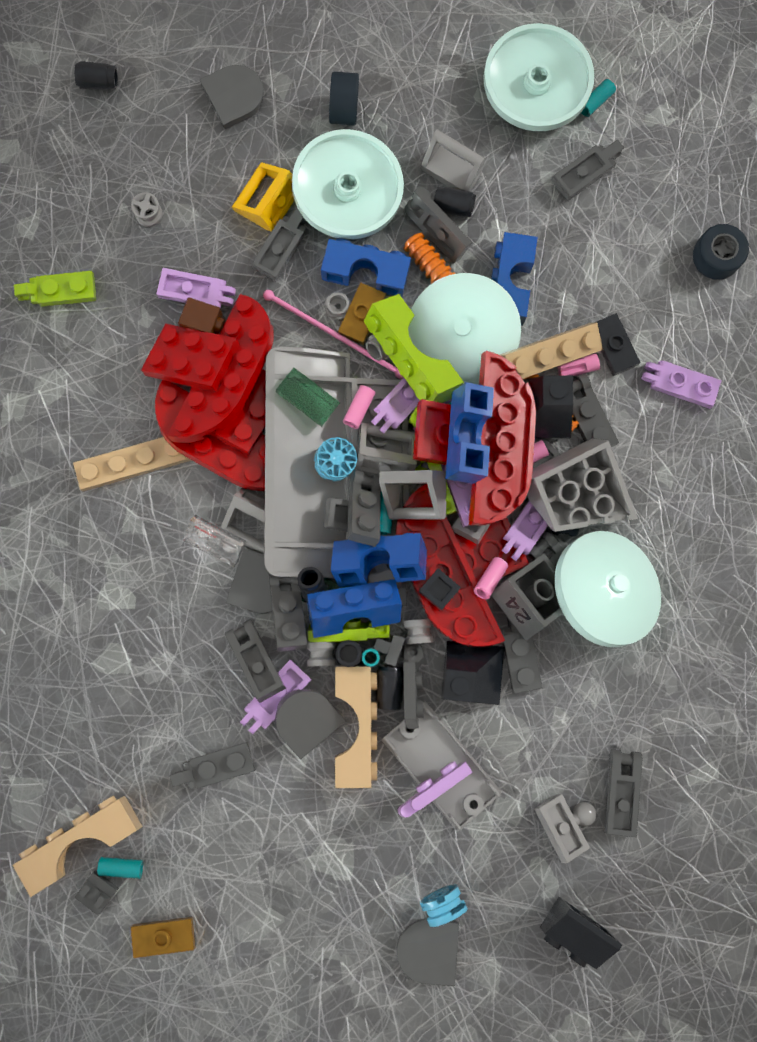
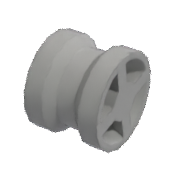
M142 192L133 198L131 209L140 225L154 227L160 223L163 212L158 199L153 194Z
M429 619L403 621L404 628L407 629L405 645L434 643V636L430 632L433 624Z
M335 642L307 643V650L310 652L307 667L335 666L336 659L333 657V650L336 648Z

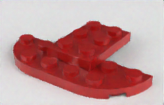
M242 294L239 295L220 334L165 323L141 371L148 377L192 387L167 435L171 441L190 443L204 440V435L218 428L221 431L226 428L244 407L264 367L266 356L272 349L274 330L269 316L261 304L253 298Z
M487 350L481 354L479 385L494 388L492 417L484 424L481 435V444L490 446L488 476L471 486L469 525L473 526L492 524L510 515L525 500L530 489L533 473L536 406L531 387L528 382L525 384L521 376L516 372L515 369L517 367L513 363ZM424 399L418 402L413 460L446 465L451 412L450 404Z
M262 369L241 412L222 431L218 428L204 435V440L190 443L173 442L167 436L189 392L169 381L162 380L155 398L156 420L162 436L177 452L229 482L245 489L265 491V435L262 433L265 430L266 371Z
M428 484L418 488L408 498L402 508L433 507ZM447 517L445 519L397 520L395 535L421 533L427 548L426 580L411 582L432 624L443 635L457 643L466 646L485 647L505 641L486 599L478 597L474 592V588L494 557H499L508 564L503 577L529 564L523 553L516 561L511 558L516 550L514 546H512L507 554L501 551L507 543L503 537L511 527L507 517L490 524L478 545L458 534L455 535ZM438 568L461 587L441 611L418 592Z

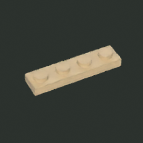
M589 323L500 354V356L506 358L517 367L515 370L522 379L603 350L598 323Z
M164 437L77 461L73 465L80 490L87 491L188 462L191 459L177 452Z

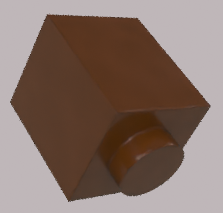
M188 297L178 324L180 327L220 334L225 324V319L220 307Z

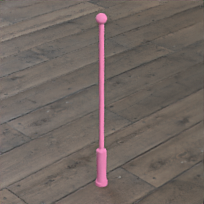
M264 291L263 297L265 300L274 301L394 372L395 377L402 380L404 378L399 373L397 367L383 359L380 361L375 360L366 349L274 296L273 291Z

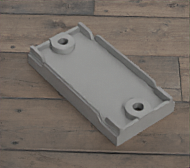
M424 701V718H419V728L414 729L411 733L407 732L406 722L403 719L383 736L381 740L418 785L429 778L432 781L442 776L440 770L453 761L456 764L467 763L472 773L432 801L458 832L495 799L500 797L502 791L428 703ZM472 800L477 801L478 805L476 808L470 807L469 804Z

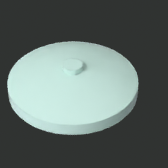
M542 23L522 25L504 34L492 47L484 70L485 93L493 109L510 124L530 131L554 130L573 121L585 108L594 85V67L584 45L568 31L554 25Z
M341 129L324 133L309 142L300 152L295 162L292 176V192L296 206L311 226L328 236L347 240L371 236L388 225L397 213L402 200L404 181L397 158L382 141L365 132Z
M458 273L443 277L429 285L412 306L411 311L415 316L408 328L412 343L420 352L431 358L448 360L464 383L468 382L479 385L481 354L486 350L500 355L519 348L521 322L516 304L501 285L485 276L472 273Z
M595 531L572 541L560 555L555 569V592L564 616L580 635L601 646L622 647L641 640L652 630L661 608L660 584L653 565L637 545L619 534L608 531Z

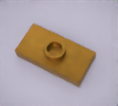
M360 282L338 333L347 339L364 345L370 332L364 323V319L372 303L385 299L386 293Z
M193 917L133 924L131 926L133 958L191 951L196 948Z

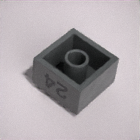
M545 553L504 581L492 593V597L526 641L563 614L555 592L556 567Z

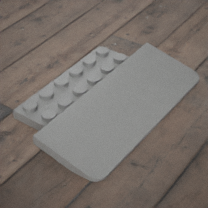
M278 346L272 348L266 356L264 565L268 573L275 577L298 578V574L302 569L315 567L322 573L325 579H334L331 573L334 541L346 540L348 532L324 528L326 502L330 497L349 500L351 473L341 481L332 482L331 480L323 479L315 469V453L324 441L335 437L346 439L353 444L356 450L359 428L354 429L343 423V419L360 385L367 386L375 391L373 400L362 420L363 423L372 424L371 421L377 415L374 409L401 381L350 378V353ZM408 416L396 429L408 431ZM382 418L376 425L383 426L386 421ZM366 435V447L407 454L408 443ZM399 484V508H402L409 498V484ZM361 486V489L368 491V488ZM392 519L391 535L380 534V536H394L398 519Z

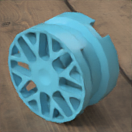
M340 437L324 441L314 456L315 469L318 475L332 482L341 481L348 477L356 467L358 460L353 444Z
M457 884L440 888L420 901L422 910L426 911L429 916L427 921L430 927L446 924L467 911L468 908L464 900H460L459 895L461 892Z

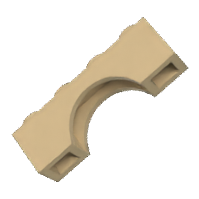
M369 666L335 667V697L347 702L356 712L359 721V732L355 742L349 749L335 757V788H371V780H377V762H371V750H377V732H371V720H377V702H371V690H377V672L371 673V667Z
M113 795L98 805L100 811L90 816L89 812L82 814L72 821L74 827L64 832L60 828L46 837L48 842L46 845L38 849L35 844L19 854L21 860L13 864V867L30 897L65 876V857L69 848L76 840L94 838L112 847L143 827L125 796L116 800Z

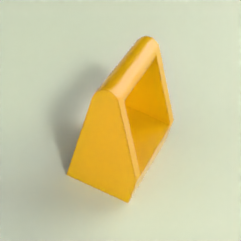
M261 162L231 208L248 220L272 232L279 219H283L294 202L292 192L293 174L290 170ZM267 175L273 178L274 181L257 207L251 208L246 206L264 177Z

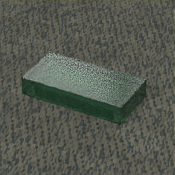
M294 367L276 389V393L321 427L340 404L338 400Z

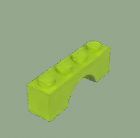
M400 294L372 303L364 323L380 343L385 354L390 357L398 368L401 376L411 386L416 397L419 400L424 399L440 403L451 400L452 392L459 388L464 381L448 360L431 358L420 352L412 343L408 328L415 315Z

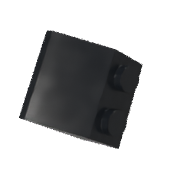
M558 897L540 926L541 930L546 934L544 937L546 942L558 950L561 946L571 952L569 957L584 968L589 964L597 969L622 947V944L609 930L561 897Z

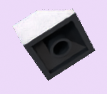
M573 375L540 376L523 379L525 384L528 382L535 400V439H570L573 416Z
M446 641L441 699L499 705L504 647L493 645L473 647L455 641Z

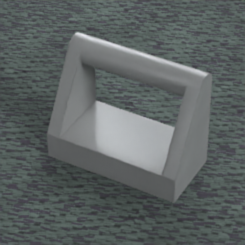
M437 129L432 136L422 161L421 170L450 188L471 191L481 177L485 158Z
M361 422L356 446L358 460L354 469L363 471L364 475L379 476V471H415L417 460H413L414 432L388 428L383 434L379 430L382 426ZM366 435L408 443L407 454L366 447Z
M379 471V484L389 518L445 519L446 471ZM399 484H428L433 507L399 508Z
M241 488L233 496L219 532L264 554V542L231 526L238 510L262 522L265 520V497L249 489Z

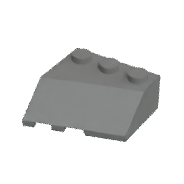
M592 438L533 468L532 481L527 496L552 531L556 532L588 527V525L600 523L608 524L620 520L638 519L609 440Z

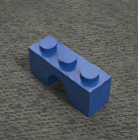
M504 232L502 241L496 242L494 258L499 260L498 267L492 269L491 280L501 285L512 297L519 312L521 326H523L527 318L530 290L516 287L512 283L510 276L516 272H531L535 261L538 237Z
M343 238L329 239L321 267V277L324 281L349 286L351 276L355 271L363 268L369 269L377 276V290L389 296L400 294L403 298L411 257H407L399 251H391L390 253L380 251L373 245H354L349 240Z
M465 382L452 392L445 479L474 484L488 476L490 446L481 444V435L484 424L492 417L493 387Z
M421 533L380 536V541L376 547L347 539L334 541L331 573L339 587L367 584L369 572L379 564H389L396 582L426 580L427 548Z
M395 579L307 594L308 615L313 638L343 633L344 624L358 617L369 618L372 627L401 622L402 602Z

